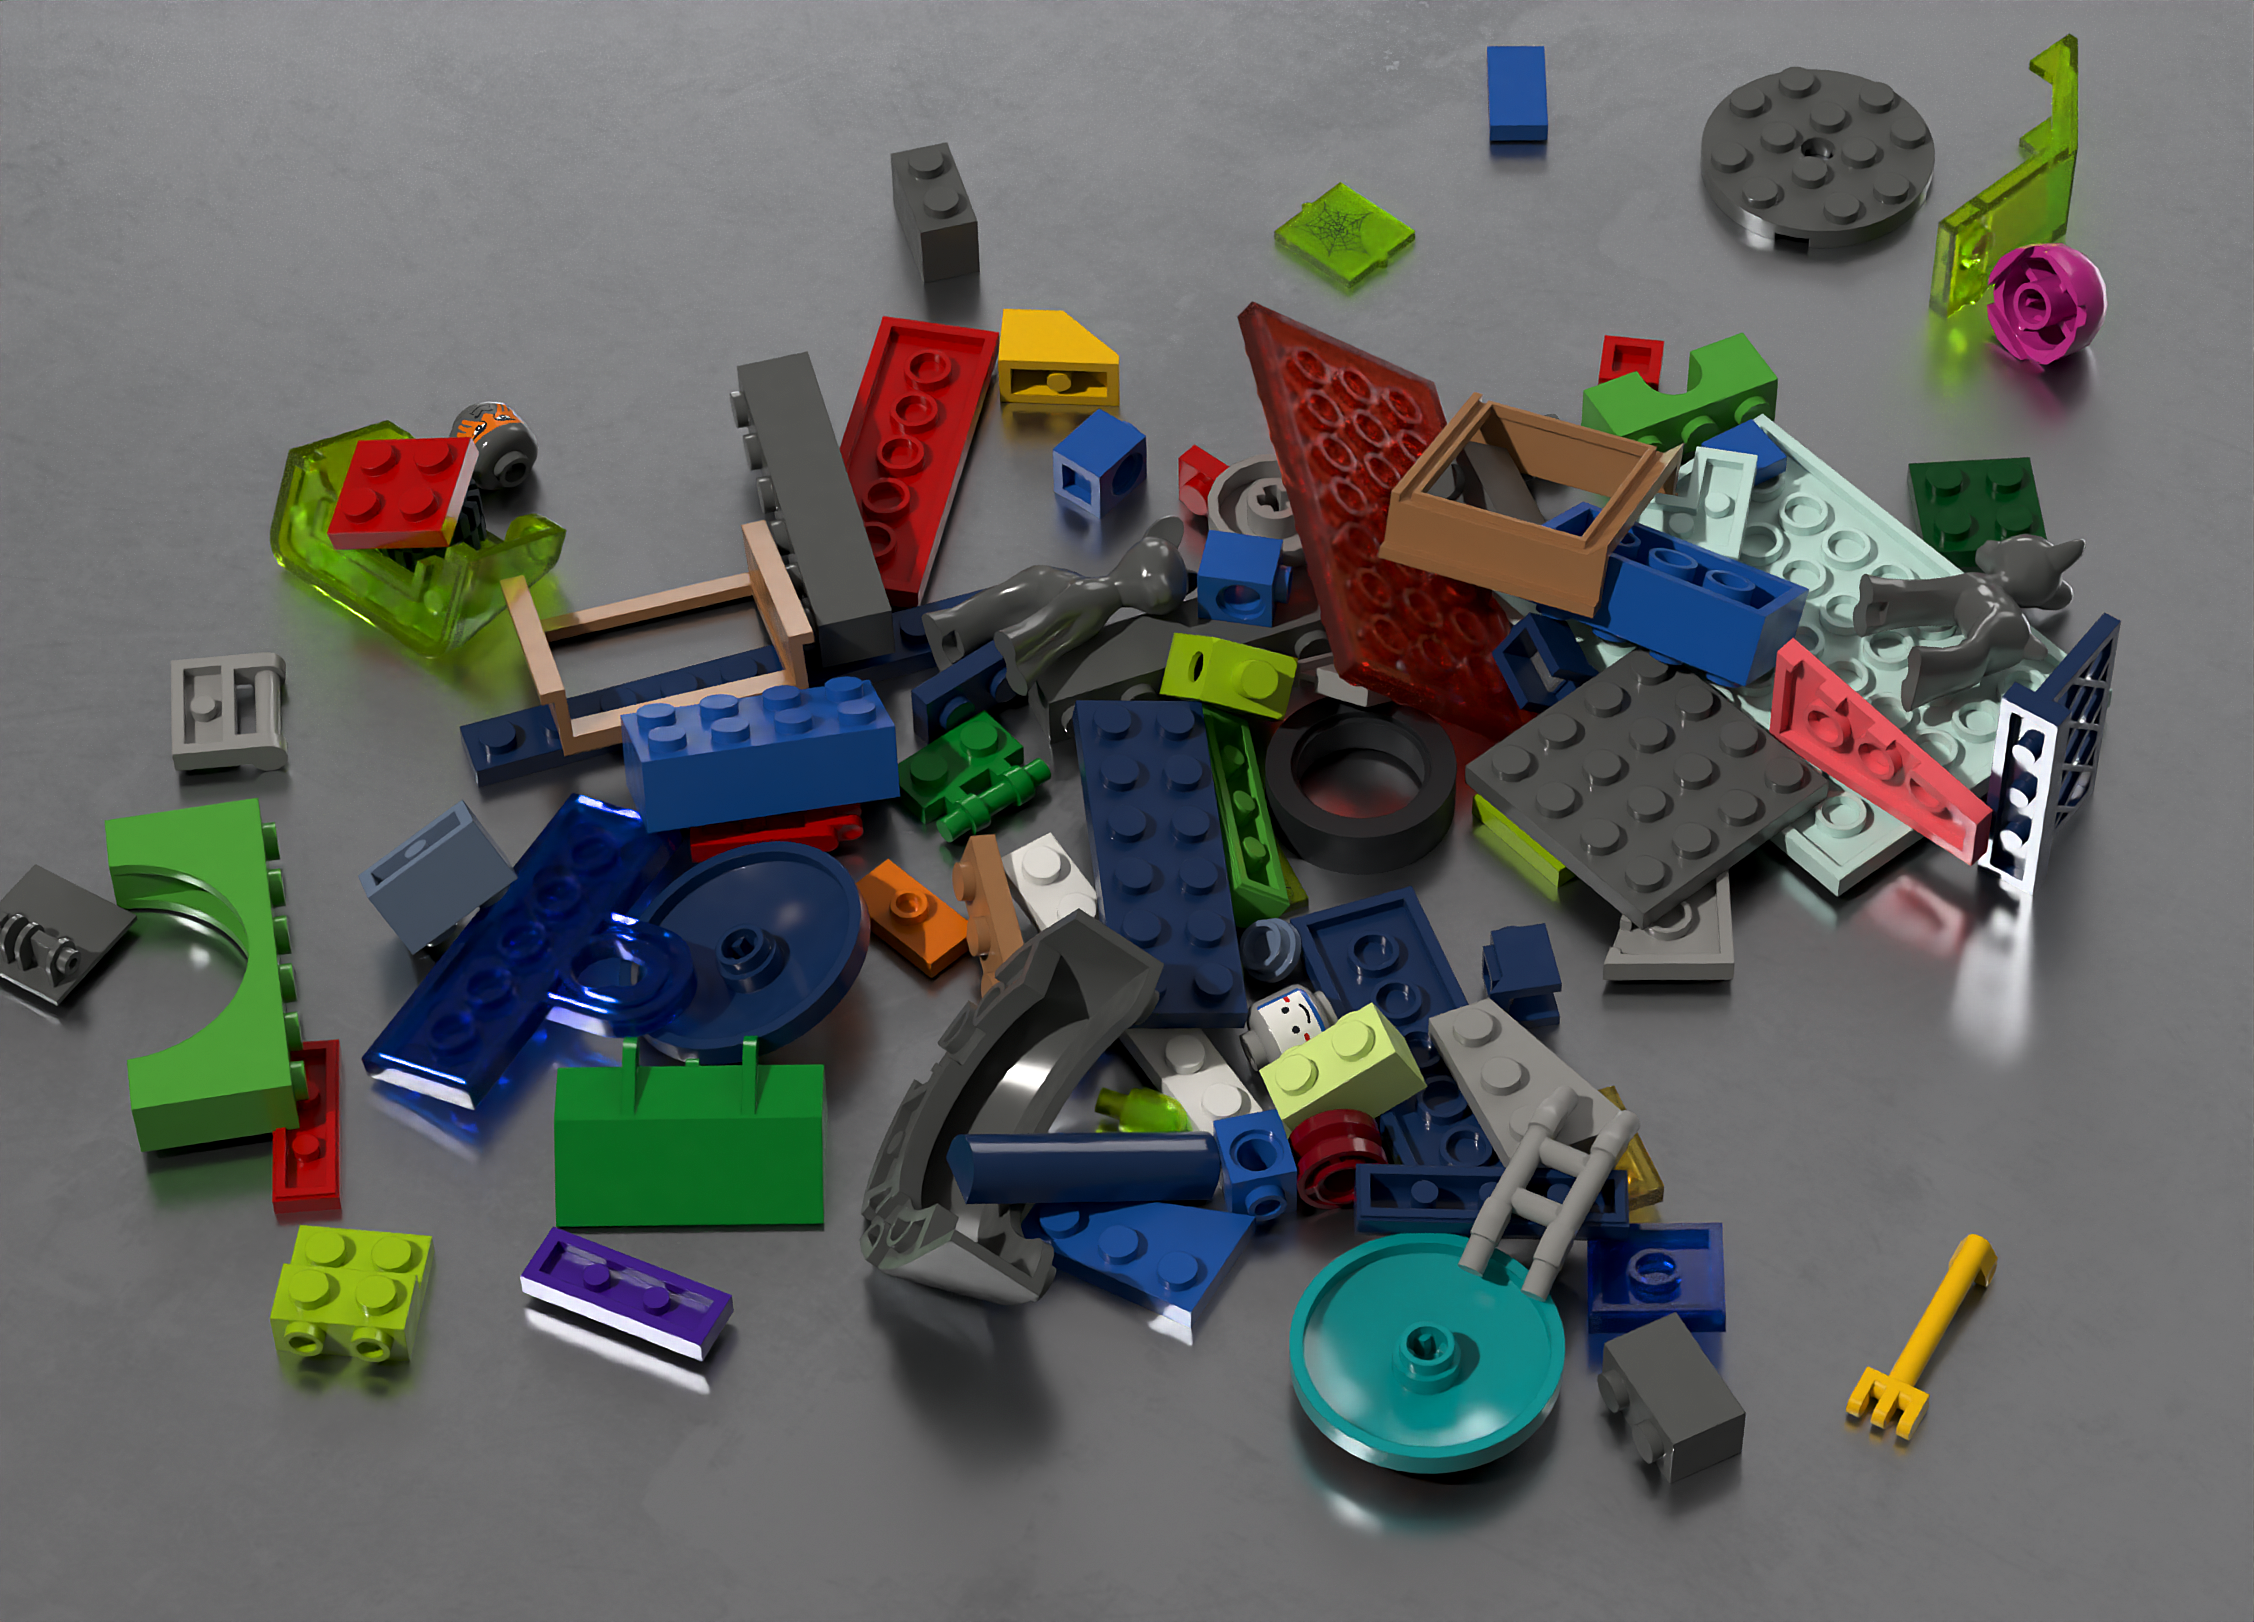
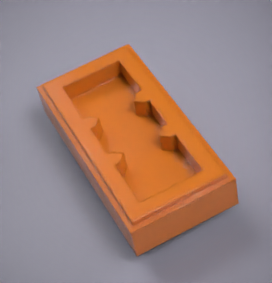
M887 859L856 883L868 906L871 931L930 978L936 976L969 950L967 942L968 920L891 860Z

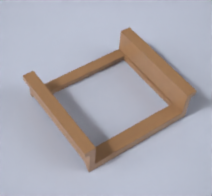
M1474 392L1392 490L1385 540L1380 546L1379 558L1593 618L1601 607L1610 555L1657 493L1678 496L1676 488L1684 443L1663 453L1656 451V446L1490 400L1487 403H1482L1483 394ZM1472 441L1507 448L1520 473L1610 497L1611 499L1583 536L1580 537L1427 494V492L1466 444Z
M765 520L741 525L749 572L542 620L539 619L524 575L499 580L505 603L541 705L548 704L559 733L564 757L623 743L620 715L637 713L638 708L647 704L667 703L674 707L700 704L701 699L715 694H728L736 698L762 695L764 690L780 685L795 686L799 689L809 688L802 645L815 642L813 630ZM753 595L784 670L576 719L570 718L565 688L548 642Z

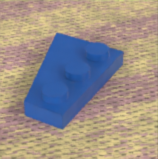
M1154 1201L1035 1203L1022 1221L1021 1228L1026 1239L1040 1238L1054 1247L1052 1266L1192 1328L1256 1233V1216Z

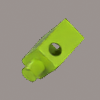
M1174 633L1159 694L1186 701H1201L1203 704L1213 708L1269 722L1283 721L1296 673L1298 658L1220 638ZM1203 654L1202 671L1195 681V665L1200 655Z

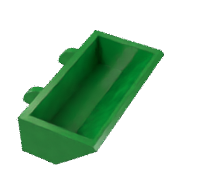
M758 1035L744 1036L742 1065L701 1066L700 1058L686 1059L685 1066L643 1067V1065H639V1037H624L622 1067H561L557 1069L554 1112L556 1227L824 1224L828 1130L824 1064L761 1065L759 1064Z

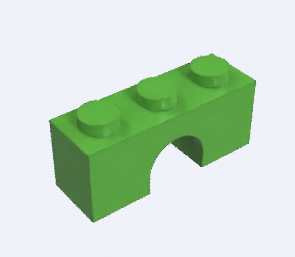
M1742 332L1690 351L1686 393L1676 395L1660 393L1649 387L1637 371L1583 390L1581 426L1656 446V451L1663 453L1684 443L1683 455L1696 451V447H1701V443L1750 419H1755L1761 414H1764L1771 421H1775L1778 377Z

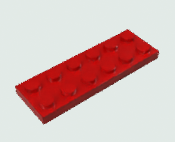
M888 316L882 317L839 449L890 606L913 608L921 604L999 354V332Z

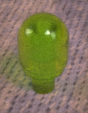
M1103 1087L1095 1105L1096 1113L1120 1121L1119 1131L1121 1132L1186 1131L1188 1125L1186 1112L1176 1098L1146 1087L1143 1089L1134 1087L1129 1095Z

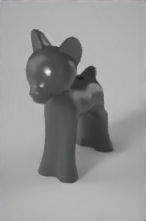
M1166 516L1156 520L1146 530L1142 540L1126 552L1119 564L1107 576L1085 577L1075 571L1064 568L1034 565L1022 570L1001 584L980 591L953 608L923 614L921 617L939 671L942 672L994 640L996 649H998L1006 662L1007 672L1005 676L1009 685L1017 694L1025 696L1040 675L1050 665L1072 649L1095 637L1109 618L1120 608H1134L1154 615L1173 612L1183 603L1185 597L1197 588L1198 573L1186 568L1184 560L1178 551L1184 534L1183 521L1175 516Z
M2022 534L2009 537L2001 542L1987 540L1983 546L1977 549L1975 562L1984 573L1969 572L1932 579H1891L1868 574L1862 575L1859 585L1860 600L1853 611V626L1858 636L1865 637L1882 631L1909 627L1958 626L1965 637V640L1956 646L1944 648L1912 647L1907 657L1908 674L1901 685L1903 709L1906 712H1910L1937 698L1968 690L1980 683L1983 677L2013 667L2024 659L2044 660L2048 655V649L2031 634L2029 621L2020 608L2060 610L2072 601L2073 589L2062 579V573L2083 556L2086 541L2084 539H2075L2054 546L2041 536Z

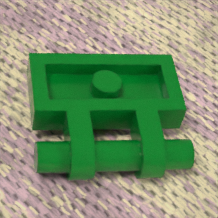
M983 710L898 763L900 797L896 798L925 825L946 813L947 815L938 820L936 824L941 836L947 842H952L966 832L970 835H975L991 824V816L1010 804L1019 807L1035 797V789L1051 779V772L1047 764L1040 758H1036L1021 768L1020 765L1024 763L1023 745ZM988 785L992 786L983 793L979 794L978 796L975 795V793L979 792Z

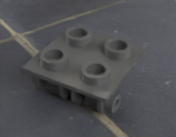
M35 864L0 901V976L58 1006L138 920L137 915Z

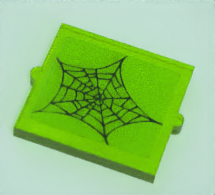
M1339 182L1313 203H1303L1301 212L1274 231V240L1346 288L1351 289L1378 267L1382 269L1388 267V260L1415 240L1416 231Z

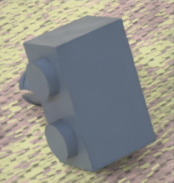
M463 799L358 875L367 898L413 955L425 946L433 947L445 941L455 931L457 922L476 908L484 909L497 903L508 892L509 884L518 878L506 854Z

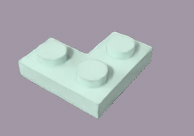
M1697 446L1687 497L1657 493L1636 522L1739 561L1757 471L1758 455Z

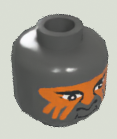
M490 401L470 405L456 417L449 438H472L479 455L471 478L484 491L514 487L522 483L528 477L538 455L539 445L532 430L512 408L502 402Z

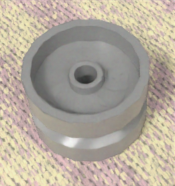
M1284 453L1255 455L1233 463L1215 479L1208 495L1209 530L1282 539L1283 566L1294 568L1342 553L1343 503L1341 488L1327 470L1309 459Z

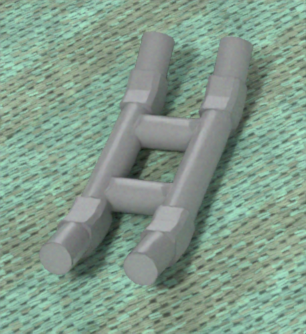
M1568 1086L1556 1088L1551 1096L1543 1100L1536 1109L1528 1124V1130L1494 1191L1484 1202L1471 1229L1470 1239L1458 1263V1267L1468 1273L1482 1277L1495 1247H1498L1502 1235L1511 1220V1214L1513 1213L1547 1227L1536 1249L1533 1256L1534 1261L1520 1291L1532 1299L1545 1302L1558 1272L1561 1271L1567 1255L1574 1244V1238L1611 1170L1615 1169L1620 1158L1627 1150L1628 1143L1640 1128V1120L1637 1115L1628 1110L1617 1113L1613 1120L1607 1123L1600 1131L1591 1147L1590 1154L1555 1141L1558 1133L1565 1126L1566 1119L1578 1104L1577 1093ZM1539 1163L1576 1178L1563 1204L1525 1190Z

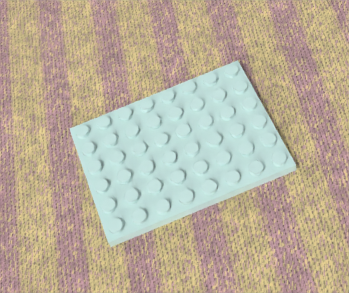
M1761 414L1753 419L1754 422L1787 456V465L1785 472L1753 487L1739 562L1808 588V596L1795 639L1980 798L1989 789L2001 697L2015 681L2036 691L2067 654L2030 625L2031 634L2048 649V655L2044 660L2024 659L2013 667L1983 677L1980 683L1968 690L1937 698L1910 712H1906L1901 702V685L1908 674L1907 657L1912 647L1944 648L1956 646L1962 643L1965 637L1958 626H1919L1882 631L1865 637L1858 636L1853 626V611L1860 600V579L1864 574L1891 579H1932L1959 575L1964 572L1768 417ZM1694 458L1680 467L1676 488L1678 496L1687 497ZM1492 590L1491 606L1513 625L1524 619L1529 612L1542 615L1536 610V604L1513 595ZM1572 618L1565 620L1587 661L1599 672H1602L1639 646L1631 641L1619 643L1602 639L1592 632V626ZM1686 663L1683 664L1769 733L1775 667L1747 686L1732 688L1709 680L1706 677L1707 671ZM2110 689L2107 708L2110 707L2112 689ZM1797 755L1829 781L1828 795L1824 801L1769 840L1838 897L1924 836Z

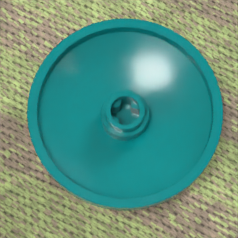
M1400 1233L1368 1241L1340 1255L1324 1267L1311 1281L1302 1294L1292 1318L1289 1336V1367L1294 1390L1301 1406L1319 1430L1335 1444L1367 1462L1397 1471L1429 1474L1456 1472L1489 1463L1511 1452L1530 1438L1550 1414L1562 1386L1565 1364L1563 1324L1550 1294H1548L1545 1302H1541L1526 1296L1520 1291L1529 1272L1526 1267L1505 1252L1495 1248L1482 1277L1468 1273L1458 1267V1263L1470 1238L1447 1233Z

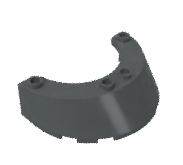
M1080 908L1038 933L1002 963L995 971V979L1000 982L989 989L978 1006L968 1001L938 1041V1045L947 1052L939 1064L935 1063L930 1070L933 1073L928 1082L922 1084L914 1079L890 1124L873 1165L861 1208V1215L871 1221V1226L859 1239L861 1251L866 1261L876 1266L884 1274L1001 1305H1017L1028 1301L1037 1302L1050 1288L1056 1274V1268L1052 1266L1054 1247L1040 1238L1026 1239L1021 1228V1213L1026 1203L966 1204L946 1159L949 1147L954 1137L959 1134L1048 1133L1075 1087L1102 1053L1133 1024H1142L1151 1015L1159 1000V992L1155 988L1164 963Z

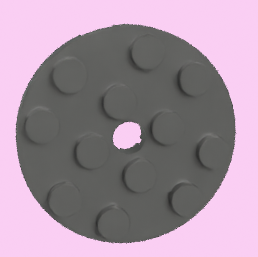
M1789 67L1780 73L1756 79L1736 88L1719 103L1704 127L1700 168L1704 185L1717 206L1732 220L1749 231L1771 240L1775 239L1776 233L1809 239V247L1837 248L1861 244L1880 238L1899 228L1915 215L1926 200V192L1932 180L1935 148L1932 135L1924 119L1909 102L1895 93L1889 85L1844 72ZM1808 149L1810 154H1820L1831 158L1823 161L1817 157H1805V151Z

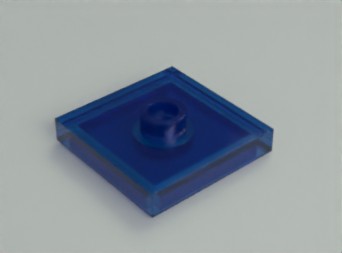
M1722 1222L1629 1223L1630 1228L1627 1242L1587 1241L1589 1334L1628 1333L1674 1312L1678 1314L1690 1333L1726 1332Z

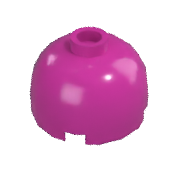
M2063 243L2030 244L2016 248L2002 256L1990 273L1987 286L1995 284L1993 291L1994 303L1987 305L1988 319L2000 343L2012 356L2020 360L2027 359V355L2036 362H2039L2038 364H2050L2063 360L2089 346L2104 323L2108 302L2106 285L2099 269L2085 254Z

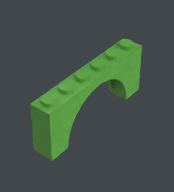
M258 798L104 820L108 864L117 906L123 909H165L198 917L224 931L240 946L248 958L247 969L237 993L228 1006L210 1024L177 1045L150 1055L127 1060L131 1110L140 1151L147 1152L271 1133L276 1131V1128L286 1127V1130L300 1128L297 1101L309 1100L304 1061L292 1062L291 1052L303 1050L298 1011L286 1013L285 1003L297 1002L298 1000L292 963L281 964L280 955L291 954L292 949L286 915L275 917L274 908L286 906L281 868H269V861L281 859L275 822L263 823Z

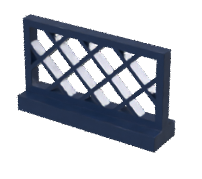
M2105 612L2036 691L2015 681L2001 697L1986 803L1993 812L1987 852L1978 860V867L2032 896L2046 880L2052 839L2094 791L2121 625L2120 620Z

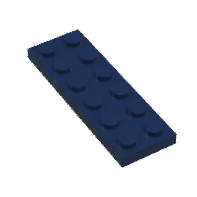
M1076 700L1072 718L1100 922L1164 963L1155 988L1159 992V1000L1155 1009L1145 1022L1140 1025L1133 1024L1128 1029L1244 1028L1248 1016V1007L1202 702Z
M1408 886L1290 919V924L1297 929L1300 935V959L1316 992L1320 990L1327 997L1337 1019L1339 1020L1342 1016L1358 1011L1373 1002L1405 1038L1427 1085L1425 1089L1375 1118L1395 1165L1504 1167L1428 1035L1429 1018L1469 1004L1413 887Z

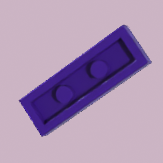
M554 1226L520 1276L524 1293L699 1361H703L734 1312L732 1295Z

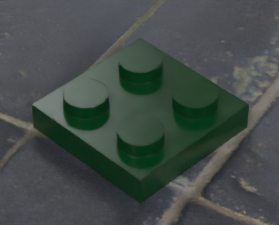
M2030 457L1908 464L1907 485L1917 536L1957 568L1979 567L1975 562L1976 551L1987 540L2001 542L2009 537L2022 534L2041 536L2047 540Z

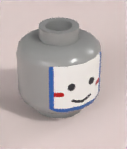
M1295 984L1252 1004L1248 1009L1246 1020L1248 1031L1239 1035V1040L1250 1065L1255 1071H1258L1277 1060L1289 1048L1302 1045L1335 1025L1338 1019L1323 992L1319 990L1312 994L1304 986Z

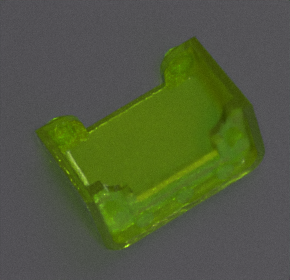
M385 420L289 449L270 528L269 541L277 562L296 577L423 657L429 659L439 658L455 652L507 608L499 580L524 575L527 586L530 588L554 568L560 558L567 530L537 513L525 514L513 520L506 532L505 540L486 530L485 541H480L481 548L478 551L463 542L448 547L444 559L433 555L418 560L417 565L412 564L409 570L380 553L378 549L335 550L327 535V531L358 440L415 438L391 421Z

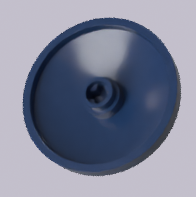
M772 841L744 845L715 855L697 864L670 883L649 904L636 922L625 944L619 969V988L625 1009L640 1033L652 1046L660 1052L683 1062H686V1059L700 1058V1064L703 1065L742 1062L744 1036L758 1035L759 1057L776 1051L806 1034L819 1024L841 1002L854 984L866 959L870 942L871 926L868 906L847 869L830 854L818 848L795 842Z

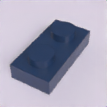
M994 640L911 690L913 729L927 745L983 710L987 711L998 703L1007 702L1017 695L1005 676L1007 672L1006 662L998 649H996Z

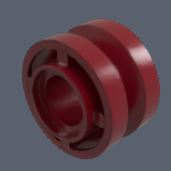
M1334 1109L1321 1112L1300 1123L1288 1138L1297 1168L1298 1193L1307 1204L1317 1208L1338 1209L1354 1206L1356 1164H1388L1386 1154L1382 1149V1139L1377 1122L1369 1114L1359 1110Z

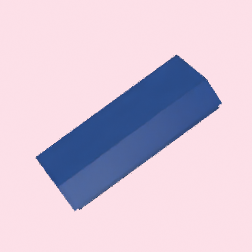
M1487 46L1489 140H1547L1548 112L1544 46Z

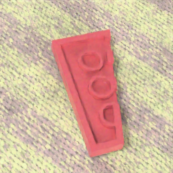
M1792 638L1777 651L1770 735L1797 755L1966 864L1972 866L1987 852L1993 812L1989 806L1796 639Z

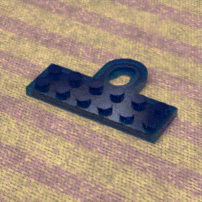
M572 793L513 867L518 878L509 884L508 892L494 905L479 909L362 1056L361 1060L367 1075L475 1110L545 1019L609 1038L646 1035L665 1027L677 1019L692 1002L698 986L697 969L689 946L675 932L627 917L626 914L682 844L683 839L680 830L674 829L648 833L639 812ZM609 958L629 960L647 968L645 977L632 986L622 987L611 984L592 988L584 987L576 982L580 974L589 965Z

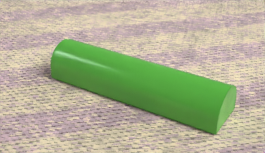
M1202 703L1235 926L1248 928L1252 923L1259 920L1279 918L1290 906L1248 721Z

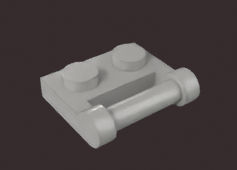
M271 652L171 661L172 759L175 771L249 764L264 771H273L280 769L288 762V742L281 735L280 687L286 681V663L280 655ZM251 684L255 688L256 733L238 734L237 685Z

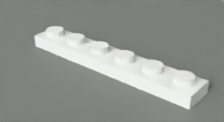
M1051 832L1001 857L1011 896L1039 933L1078 908L1100 921L1096 891ZM1200 1028L1127 1029L1118 1037L1189 1131H1208L1213 1136V1121L1263 1111Z

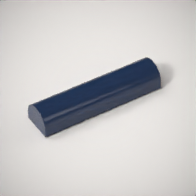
M1208 1131L959 1134L952 1140L946 1156L966 1204L1212 1200L1220 1175L1218 1146L1214 1137Z
M1356 1164L1354 1234L1390 1236L1400 1233H1447L1470 1238L1471 1229L1484 1202L1491 1196L1506 1167ZM1537 1168L1525 1190L1563 1204L1576 1178L1553 1168ZM1611 1170L1574 1241L1627 1242L1630 1228L1627 1170ZM1512 1213L1511 1220L1501 1239L1541 1240L1547 1227Z

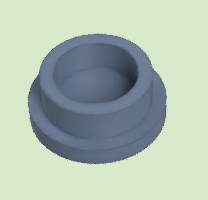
M1278 918L1259 920L1252 923L1244 931L1239 942L1240 960L1244 964L1246 971L1250 976L1264 983H1275L1288 976L1296 966L1301 953V938L1297 929L1292 924Z

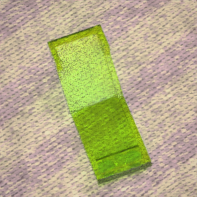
M2070 33L2031 59L2029 63L2030 71L2051 84V116L2021 136L2019 140V147L2033 156L1938 223L1929 308L1945 319L1964 306L1973 305L1978 302L1985 292L1995 285L1987 286L1990 273L2002 256L2026 245L2054 243L2066 234L2078 153V39Z

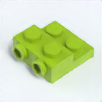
M300 1225L291 1263H283L270 1315L276 1350L290 1351L301 1356H315L318 1354L351 1356L369 1362H380L386 1359L410 1361L435 1253L432 1236Z

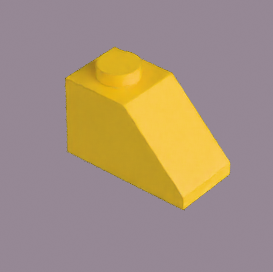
M1003 309L998 356L1000 402L1120 406L1119 355L1064 311Z

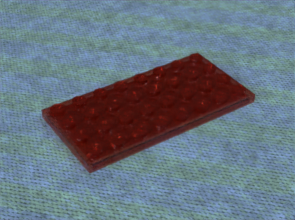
M1252 301L1237 316L1245 343L1244 349L1249 357L1257 385V395L1262 403L1270 431L1269 437L1274 445L1282 474V483L1287 491L1295 520V529L1300 537L1308 566V575L1313 583L1321 611V621L1326 629L1334 657V667L1339 678L1352 686L1364 687L1391 698L1399 705L1411 706L1438 717L1446 724L1458 725L1485 736L1491 742L1498 744L1538 715L1534 712L1520 710L1491 654L1511 631L1506 612L1492 596V590L1379 558L1380 546L1385 540L1392 490L1447 425L1435 382Z

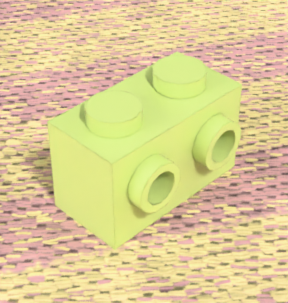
M1373 1002L1358 1011L1342 1016L1335 1025L1302 1045L1289 1048L1277 1060L1259 1070L1281 1120L1291 1131L1304 1120L1321 1112L1334 1109L1359 1110L1375 1119L1427 1087L1405 1038Z

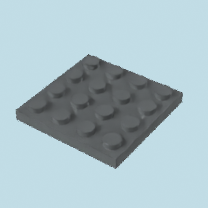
M1641 645L1465 766V783L1641 930L1647 928L1827 798L1829 786L1827 779L1683 664L1672 665L1658 661L1649 655L1648 648Z

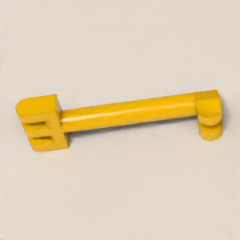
M1970 1234L1960 1242L1949 1261L1948 1272L1889 1376L1867 1366L1846 1406L1847 1413L1860 1418L1870 1400L1874 1397L1879 1402L1872 1414L1871 1424L1885 1429L1898 1408L1904 1411L1899 1419L1896 1435L1908 1441L1913 1437L1929 1408L1930 1394L1915 1388V1384L1972 1283L1975 1282L1987 1287L1995 1274L1998 1257L1991 1244L1985 1238Z

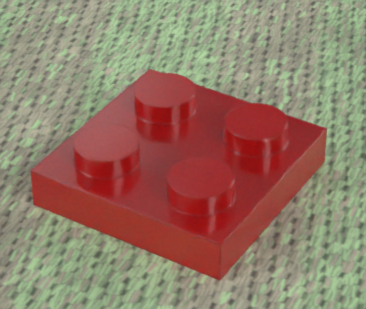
M472 438L358 440L327 531L334 549L449 547L479 455Z

